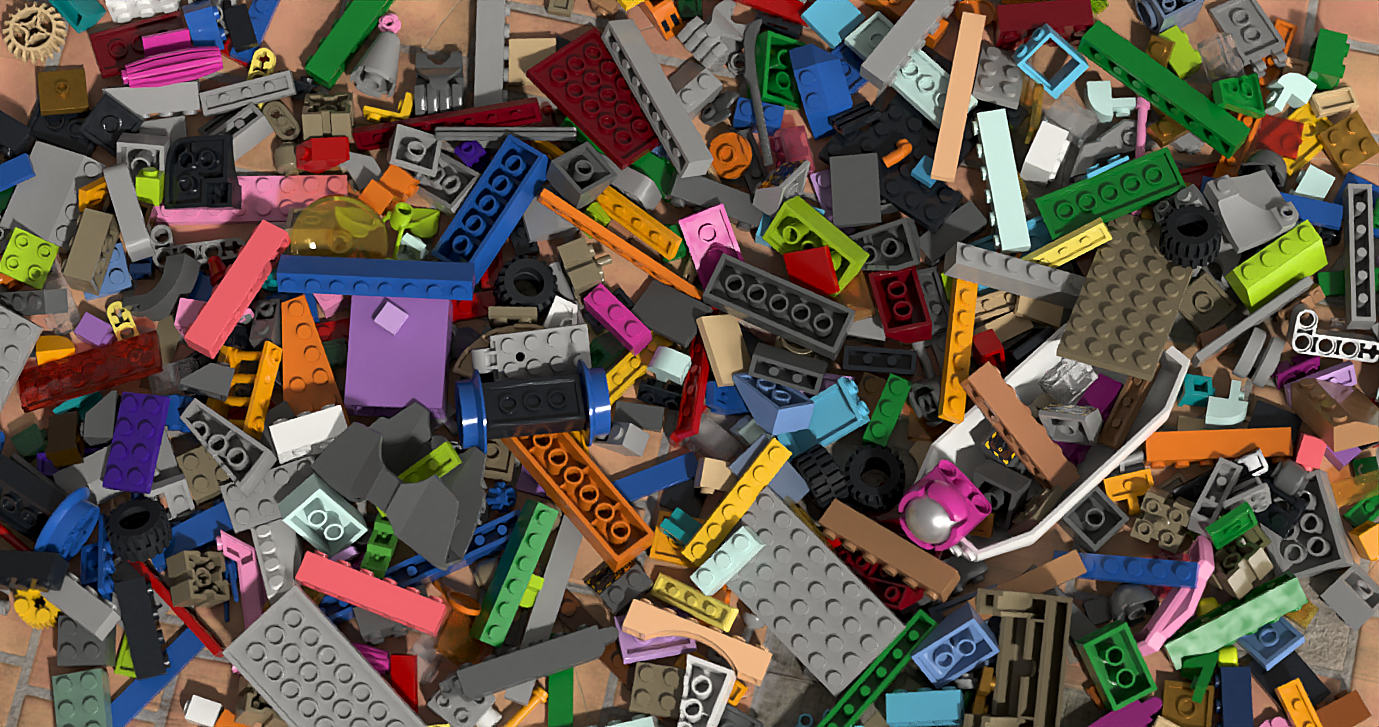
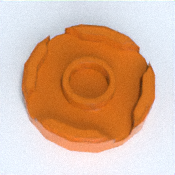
M725 132L719 134L711 141L709 151L713 157L712 165L720 178L729 180L739 178L747 171L751 164L752 150L746 138L737 133Z

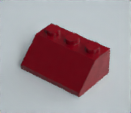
M915 265L899 271L884 270L869 273L868 278L884 335L907 344L932 339V321Z

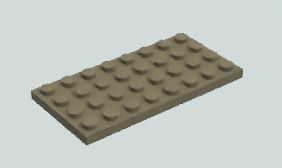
M1126 214L1109 221L1107 225L1113 239L1100 245L1097 249L1058 345L1056 356L1151 382L1194 269L1191 267L1181 268V265L1178 264L1176 266L1172 264V260L1167 261L1164 258L1165 254L1161 253L1159 246L1161 226L1156 221Z

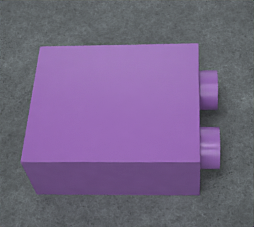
M352 295L344 405L350 416L393 417L408 406L418 402L430 410V419H446L454 308L451 300ZM387 302L408 314L407 320L395 336L374 323L375 318Z

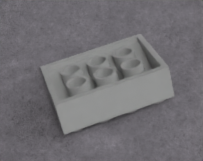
M36 140L29 156L36 176L17 184L0 222V227L8 231L15 227L20 228L59 246L58 253L66 256L70 251V240L73 236H76L78 230L76 227L77 219L80 214L83 215V212L79 211V188L101 178L103 168H106L107 165L85 155Z
M1318 469L1308 472L1305 478L1309 482L1302 493L1296 491L1293 494L1299 499L1303 498L1308 501V506L1287 539L1280 537L1260 523L1261 528L1272 541L1267 546L1271 563L1274 566L1275 577L1289 570L1300 580L1354 565L1328 473ZM1270 492L1271 501L1292 513L1294 510L1292 505Z

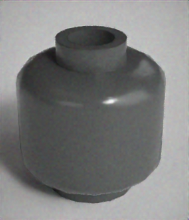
M1287 459L1284 462L1280 460L1270 476L1273 478V485L1288 495H1293L1296 491L1302 493L1309 482L1305 478L1307 470L1291 459Z

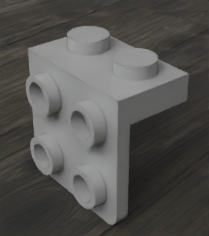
M1256 476L1236 485L1230 498L1222 503L1223 516L1246 501L1251 506L1253 512H1261L1268 508L1269 504H1272L1268 484H1262L1259 476Z
M453 670L446 679L454 676L456 671ZM437 689L429 697L427 706L436 716H441L453 727H474L495 703L496 698L491 694L470 702L462 700L461 696L443 699L440 690Z

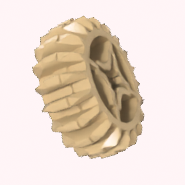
M35 1L32 7L25 3V9L20 10V8L16 7L17 14L9 13L11 21H4L6 29L2 30V34L5 36L3 42L7 45L8 52L13 53L14 58L17 60L21 58L22 62L26 64L30 59L31 63L35 65L37 59H40L45 64V57L49 56L50 59H53L52 53H60L61 49L59 46L65 45L63 38L67 37V32L64 30L66 24L62 21L61 14L56 13L55 8L51 7L48 9L45 3L39 7ZM45 21L52 24V33L44 29ZM18 33L25 37L26 43L24 46L17 42Z

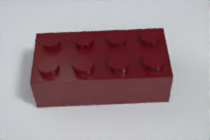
M1055 0L997 5L992 21L995 47L1007 51L1013 50L1025 44L1031 38L1033 32L1037 28H1042L1046 23L1068 43L1079 45L1083 35L1094 25L1091 0ZM1051 38L1043 44L1049 47L1059 46Z

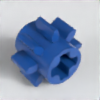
M505 482L495 483V488H489L486 501L491 510H497L498 513L508 512V507H514L516 503V492L512 485H505Z

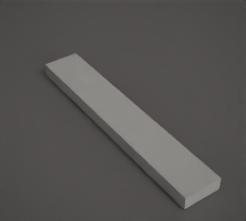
M1309 276L1304 277L1197 351L1190 362L1195 368L1302 295L1314 282Z

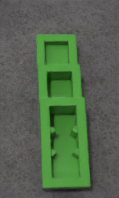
M380 512L375 520L374 530L367 544V552L360 569L369 570L374 573L373 577L383 579L399 538L394 535L388 517H382Z

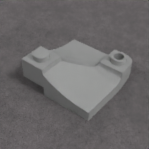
M1265 169L1239 177H1229L1227 174L1207 182L1203 192L1215 211L1214 215L1220 218L1219 222L1223 226L1222 231L1237 254L1286 234L1294 228L1299 217L1293 203L1284 200Z

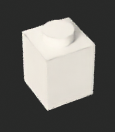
M193 695L191 701L188 700L186 702L183 714L186 715L185 719L188 723L201 727H214L225 708L220 703Z

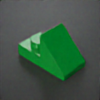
M1211 652L1184 661L1180 676L1193 680L1190 687L1191 690H1194L1192 701L1201 704L1220 653Z

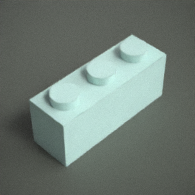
M742 526L690 578L706 596H713L766 544L750 527Z

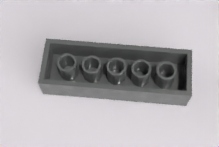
M722 253L702 295L703 303L834 361L855 319V310L725 253Z

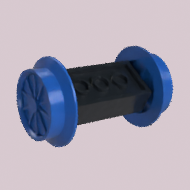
M583 359L578 360L577 374L481 383L479 371L474 369L470 379L455 381L456 419L462 449H471L476 445L487 454V440L582 431L584 442L587 447H590L594 436L610 434V399L604 368H588Z
M0 431V520L35 542V552H56L69 562L80 551L92 534L100 516V508L89 501L90 490L87 487H80L67 497L1 454L5 444V434Z

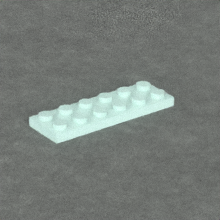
M877 11L848 35L844 43L865 61L893 28L894 24ZM914 51L910 56L912 57L911 62L905 69L900 68L896 73L898 77L891 86L940 130L950 75L924 51ZM972 95L970 98L968 113L973 108H975L978 103V100Z

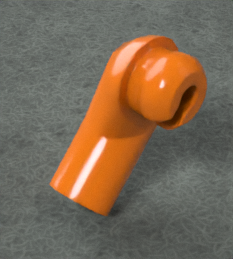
M900 139L896 144L898 148L882 157L887 168L898 163L911 153L912 144L907 139Z

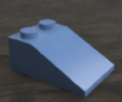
M748 372L733 374L732 380L754 420L766 433L776 436L809 427L815 403L799 390L749 376Z
M968 602L947 615L910 655L938 690L994 656L1000 650L994 633L979 614L975 613V609Z

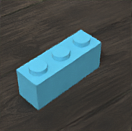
M952 686L943 687L942 691H932L931 688H919L917 692H908L905 689L893 690V693L886 694L887 724L890 727L962 725L964 721V695L961 690H957V687Z

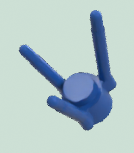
M229 559L225 561L226 571L222 573V579L228 580L231 583L234 601L238 602L239 597L236 583L239 582L237 562ZM229 600L224 602L225 622H229Z

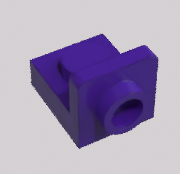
M463 141L454 149L455 154L463 161L464 165L478 173H482L491 162L485 149L477 141Z

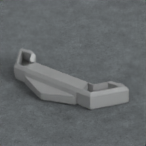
M1123 119L1100 135L1095 141L1083 143L1069 182L1077 183L1082 181L1081 177L1087 174L1086 169L1095 166L1096 163L1107 161L1119 154L1122 157L1135 153L1137 120ZM1147 121V128L1155 122ZM1146 132L1145 150L1159 147ZM1189 132L1169 145L1180 153L1187 152L1188 155H1192L1201 151L1205 142Z

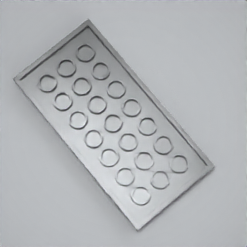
M766 486L713 554L742 526L750 527L766 544L726 585L835 697H838L907 626L769 486Z
M295 584L222 652L290 727H428L298 584Z

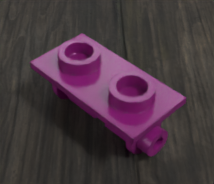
M1299 354L1291 358V361L1294 363L1293 366H1291L1288 360L1279 363L1271 376L1272 379L1276 378L1277 390L1283 388L1285 384L1320 371V356Z

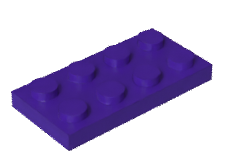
M123 392L102 487L111 490L150 494L170 398Z

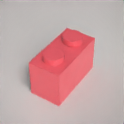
M1299 430L1291 459L1307 471L1312 472L1313 468L1320 469L1327 445L1317 435Z

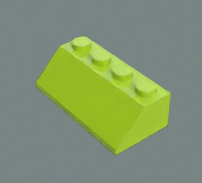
M798 195L783 203L762 237L782 255L790 251L828 245L840 288L838 293L830 294L833 298L858 274L870 256Z
M1307 219L1234 268L1224 277L1252 314L1304 277H1310L1328 264L1322 238Z

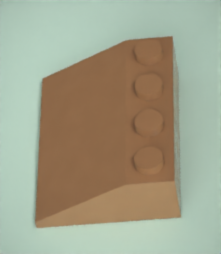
M1304 378L1298 382L1291 383V409L1333 452L1379 441V408L1358 388L1315 378Z

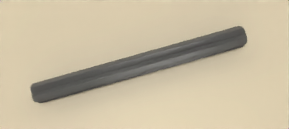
M435 127V140L505 141L509 134L521 141H575L577 138L576 127Z

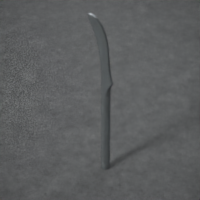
M757 19L748 26L744 35V78L750 87L764 166H771L773 160L755 65L756 37L762 24V19Z

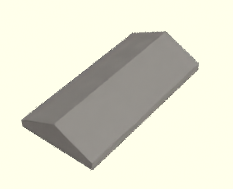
M111 444L85 457L84 463L68 466L53 474L56 485L69 495L80 487H87L90 490L89 501L96 506L126 492L102 487ZM157 465L154 477L161 474Z

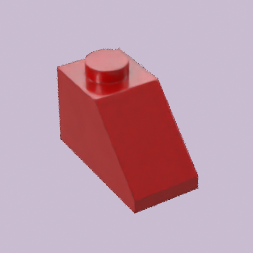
M349 137L312 138L296 146L297 168L315 174H320L350 160Z
M993 329L974 335L971 348L977 368L979 369L989 361L991 365L998 368L1002 379L1007 376L1004 347Z

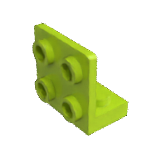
M15 227L9 232L6 239L9 242L0 260V273L37 290H41L60 247Z

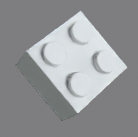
M1042 121L1026 156L1019 177L1043 188L1046 187L1048 181L1053 183L1070 143L1069 140H1066L1069 131Z

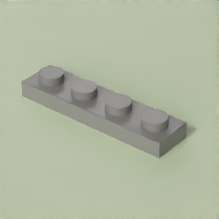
M287 70L199 93L203 114L205 117H210L245 108L251 102L257 105L296 95L292 72Z

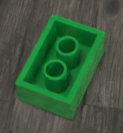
M1117 619L1074 641L1105 708L1115 712L1157 690V686L1127 622Z

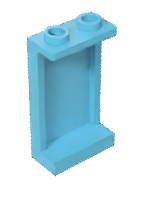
M840 377L837 379L838 382L820 392L818 396L815 395L810 398L815 403L807 429L776 435L779 442L792 453L788 458L789 462H792V458L811 447L820 444L825 448L871 421L868 416L869 409L864 401H860L857 395V385L852 379Z

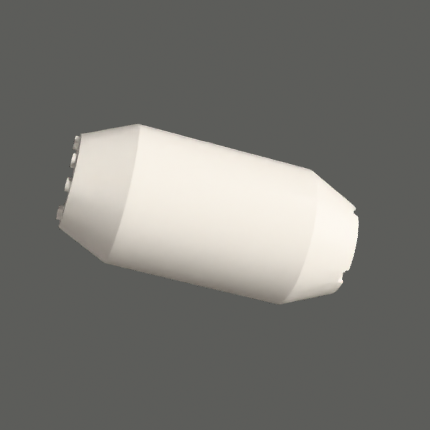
M1066 323L1003 380L1014 388L1018 399L1027 406L1043 392H1046L1059 403L1066 402L1076 405L1099 373L1123 385L1128 375L1056 356L1058 345L1067 326ZM1171 346L1168 350H1163L1159 360L1162 367L1121 449L1117 451L1102 446L1098 442L1096 446H1092L1086 453L1084 461L1076 467L1077 473L1081 477L1065 490L1046 517L1037 526L1021 535L1012 537L1006 530L994 525L992 538L967 534L956 545L950 547L949 550L956 557L961 555L971 562H977L1032 545L1167 421L1189 368L1190 359L1174 346ZM974 405L964 414V421L959 425L953 424L931 444L914 484L941 460L952 462L971 482L973 481L974 472L987 461L978 442L993 426L977 405ZM1027 469L1023 476L1031 479L1028 500L1033 495L1037 497L1043 488Z

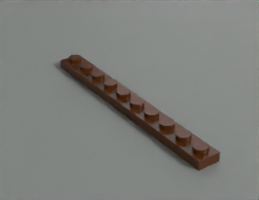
M537 562L533 574L543 578L546 569ZM565 589L557 618L572 633L576 632L575 628L584 624H589L590 627L597 625L598 629H602L603 627ZM615 641L605 646V650L599 657V660L632 693L637 662L623 664L619 643ZM655 716L665 727H678L679 718L672 719Z

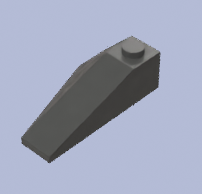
M905 217L848 236L870 255L860 270L899 271L920 264V239L914 219Z

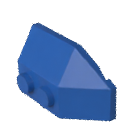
M813 44L791 49L789 54L793 72L814 139L816 141L833 136L837 131L829 125V118L851 108L853 105L841 60Z

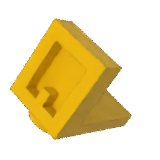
M406 92L404 100L401 99L399 102L398 113L364 105V117L373 123H386L413 118L415 98L413 93Z

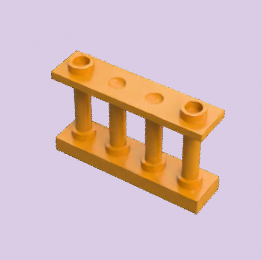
M265 341L263 351H242L241 348L238 350L222 345L217 361L225 362L230 365V368H234V375L226 402L208 397L206 406L243 430V432L256 441H260L283 349L270 341ZM241 360L260 361L257 374H238ZM235 383L254 384L251 397L232 396ZM229 407H248L246 419H227Z

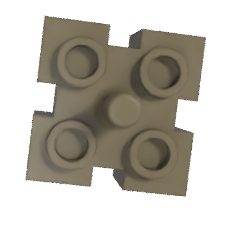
M325 93L305 95L302 110L304 140L344 136L352 139L355 120L353 93H334V96H325Z
M584 237L557 247L558 262H560L562 271L576 301H579V303L584 301V298L600 283L605 284L603 278L605 275L602 267L612 263L610 254L595 259L594 256L596 254L591 242L587 244Z
M1151 486L1147 490L1140 508L1146 512L1141 513L1136 518L1130 536L1147 543L1152 538L1160 541L1158 547L1176 554L1181 549L1187 530L1182 529V526H1188L1190 515L1196 503L1182 497H1178L1176 501L1168 499L1169 492Z
M1239 536L1219 549L1215 554L1213 553L1215 570L1207 581L1211 586L1221 591L1225 589L1227 594L1241 600L1250 590L1254 589L1252 582L1264 578L1274 566L1261 546L1250 541L1246 543L1244 538Z
M182 551L166 559L168 576L173 578L175 583L174 586L170 587L173 607H190L194 604L197 607H214L230 600L228 580L222 579V573L226 571L223 552L207 551L200 555V551Z
M242 675L239 681L238 695L243 698L236 704L234 722L253 727L256 723L262 724V727H289Z

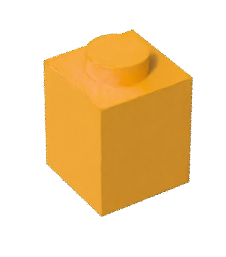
M1368 520L1348 532L1361 558L1369 561L1379 560L1378 523Z

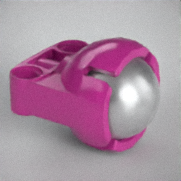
M948 460L939 461L928 473L905 492L899 504V512L903 513L900 516V523L909 539L925 549L930 550L935 547V551L947 550L956 545L992 511L991 504L981 491L962 471Z

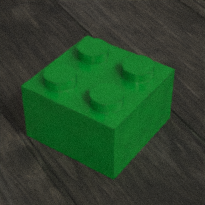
M1323 28L1319 29L1310 47L1307 61L1309 65L1306 73V78L1317 85L1314 91L1324 92L1332 90L1333 87L1338 86L1339 80L1343 78L1346 66L1343 65L1344 57H1347L1350 44L1346 43L1348 34Z

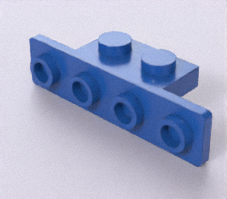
M101 513L99 516L98 542L81 547V586L85 588L88 585L92 589L98 587V591L103 599L112 602V593L115 592V585L112 580V573H115L114 552L105 530L107 516L105 513Z

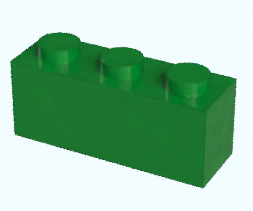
M890 373L863 436L862 446L871 445V448H876V444L882 445L881 449L885 450L909 396L910 386L913 382Z

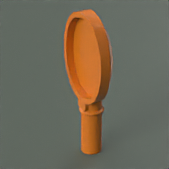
M963 0L955 9V17L961 23L963 12L985 15L984 26L992 23L996 9L987 0Z
M441 579L434 581L433 586L444 595L453 609L469 616L480 614L482 607L475 599L462 592L455 591Z

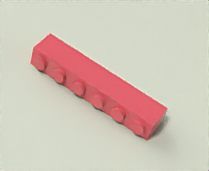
M262 220L259 226L257 225L253 228L250 235L251 238L246 245L239 249L237 259L233 265L230 264L227 267L223 280L220 284L215 285L210 299L201 306L198 317L185 331L184 339L188 346L211 359L215 358L280 260V256L284 254L291 243L287 231L265 220Z
M315 550L314 553L306 551L295 577L298 584L436 637L447 611L442 599L432 595L426 598L420 595L421 592L409 586L403 589L397 586L396 581L386 577L380 580L373 577V572L363 568L357 571L350 568L351 564L338 559L337 562L327 559L328 555Z

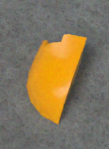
M60 335L39 336L36 342L39 370L63 367L71 361L75 354L73 342Z

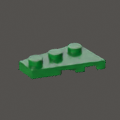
M1257 73L1219 80L1212 84L1213 100L1216 106L1257 119L1266 116Z

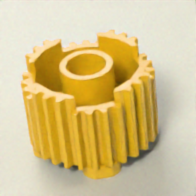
M36 589L16 591L18 595H15L16 600H14L16 613L33 629L40 630L41 628L44 630V627L49 629V626L54 627L55 623L58 625V616H67L40 594L41 591ZM44 600L46 602L45 605H40L38 608V602Z

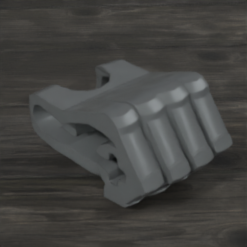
M451 51L450 58L442 65H435L427 58V52H416L415 115H433L464 109L462 51Z

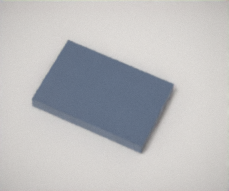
M761 434L727 468L739 479L770 440L764 434ZM788 461L784 463L767 485L790 508L810 491L807 482Z

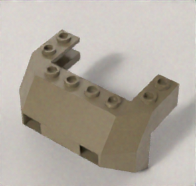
M978 588L975 597V613L1002 616L999 624L1000 652L996 654L997 666L994 676H997L994 695L991 699L992 714L965 713L962 727H1060L1072 597Z

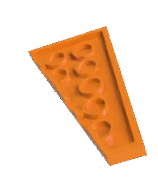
M301 295L282 302L283 401H287L296 417L298 414L306 411H311V413L321 411L323 406L329 404L341 405L347 427H349L351 421L306 296Z

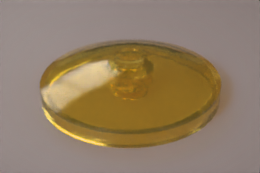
M327 195L310 203L296 219L291 233L292 255L386 259L388 253V234L383 220L368 203L350 195Z

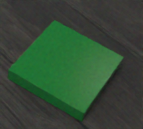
M1246 501L1206 527L1205 530L1216 550H1219L1256 526L1258 522L1251 506Z

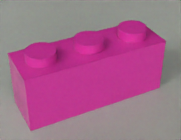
M602 283L584 298L585 309L634 356L638 355L652 342L651 331Z

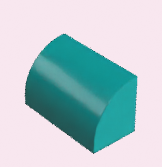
M49 0L77 33H82L93 27L107 12L97 0Z

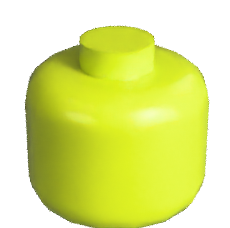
M1214 597L1200 598L1196 607L1197 617L1221 606V604H1218Z
M1223 646L1217 649V652L1220 653L1217 660L1219 668L1239 667L1236 646Z

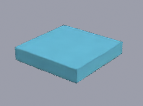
M817 0L800 16L833 50L866 18L849 0Z

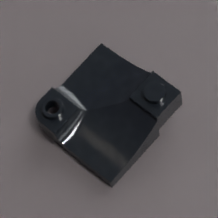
M224 134L178 138L168 150L166 157L164 209H241L242 186L239 185L235 169L233 136Z

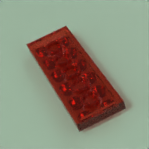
M153 330L22 370L19 376L22 410L24 413H28L163 372L160 339L157 331Z

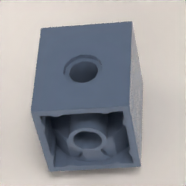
M1133 0L1132 3L1150 33L1159 35L1175 25L1180 29L1196 21L1204 0Z

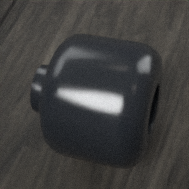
M1319 226L1318 234L1322 238L1324 246L1333 247L1340 243L1343 232L1342 226H1340L1339 230Z

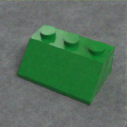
M771 31L757 35L755 65L762 102L783 106L785 110L801 109V95L793 72L789 50L805 46L806 43ZM770 49H773L775 53L770 55ZM748 84V87H747V99H751V100H752L751 94H750V87H749V84Z

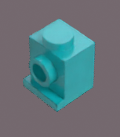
M1186 374L1177 395V405L1182 407L1185 404L1207 408L1209 396L1215 397L1216 393L1215 387H1212V377Z

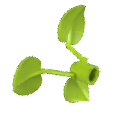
M405 202L397 203L393 212L388 211L386 216L375 224L373 214L364 207L340 205L337 203L334 207L336 220L341 228L350 235L357 237L368 236L370 229H377L389 219L391 227L399 232L392 259H383L397 260L404 229H409L412 235L424 239L432 238L438 230L440 210L412 208L411 205Z

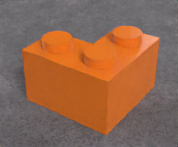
M391 164L379 181L372 179L358 199L379 215L386 216L388 211L393 212L397 203L406 202L409 197L412 198L417 193L420 180L406 169Z

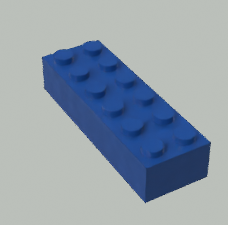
M509 134L430 254L442 262L475 263V283L478 284L546 181L545 177L552 160L545 154Z

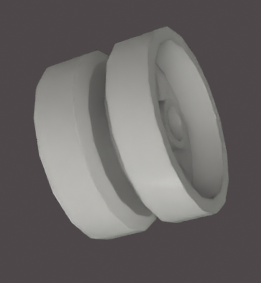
M1254 327L1240 353L1232 374L1244 379L1253 367L1255 370L1251 377V383L1263 388L1279 363L1286 341L1273 336L1264 348L1262 346L1267 337L1266 331Z

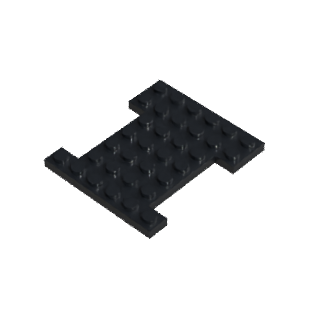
M924 45L921 50L951 75L953 62ZM899 93L895 95L882 111L881 118L875 120L866 132L856 129L848 134L841 135L837 131L818 154V159L830 166V157L877 153L880 199L885 200L888 204L891 203L901 213L914 219L915 222L934 234L962 200L963 195L945 184L946 181L936 180L932 187L929 188L911 176V171L924 155L934 160L940 130ZM977 99V106L967 113L957 168L979 142L978 135H974L972 130V121H975L977 113L1005 109L1008 127L1016 132L1029 116V110L1019 104L1016 110ZM900 139H907L912 144L911 153L898 163L887 168L882 157L898 148L896 144Z

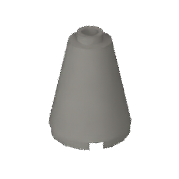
M386 31L379 33L351 71V83L354 81L357 84L356 89L368 96L380 98L381 95L388 94L387 97H391L395 92L401 41L394 32Z

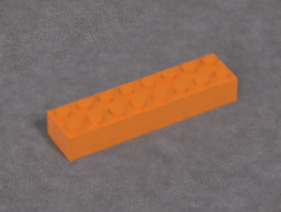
M568 432L501 438V441L614 573L653 544L655 533Z

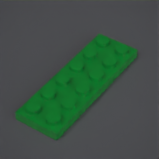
M1164 147L1034 200L1053 242L1100 217L1106 223L1169 198L1185 189L1186 185L1168 147Z

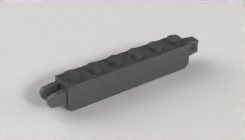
M584 624L575 628L576 632L566 634V631L553 635L552 640L543 642V639H539L529 643V647L522 650L519 647L511 648L505 651L506 655L496 657V654L481 659L482 663L473 665L472 662L460 665L458 667L459 670L455 672L454 676L438 684L443 699L461 696L462 700L470 702L597 660L603 654L605 646L614 643L620 633L618 628L613 626L598 629L597 625L590 627L589 624Z

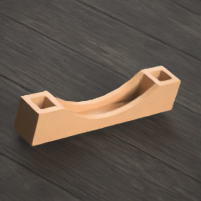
M642 598L640 600L633 599L622 625V632L645 641L666 636L686 637L699 641L720 654L731 666L737 678L761 686L772 659V653L769 652L768 648L758 644L755 646L747 644L745 639L736 635H732V637L722 634L723 631L717 627L709 626L707 628L699 625L700 622L694 618L686 617L684 619L679 617L675 611L669 608H663L662 610L654 607V604L649 600Z

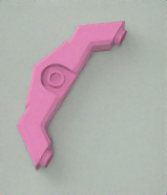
M220 530L221 535L216 536L217 549L223 550L224 556L237 562L245 630H247L264 614L262 608L268 600L260 565L257 562L256 549ZM232 664L233 673H238L239 678L242 674Z
M1199 535L1188 550L1189 562H1198L1200 565L1197 589L1172 587L1143 631L1133 635L1143 657L1159 651L1166 639L1173 635L1194 614L1206 586V581L1215 570L1212 542L1205 536Z

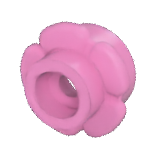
M395 14L382 15L379 19L378 29L380 32L391 31L396 34L401 27V21L398 20V16Z

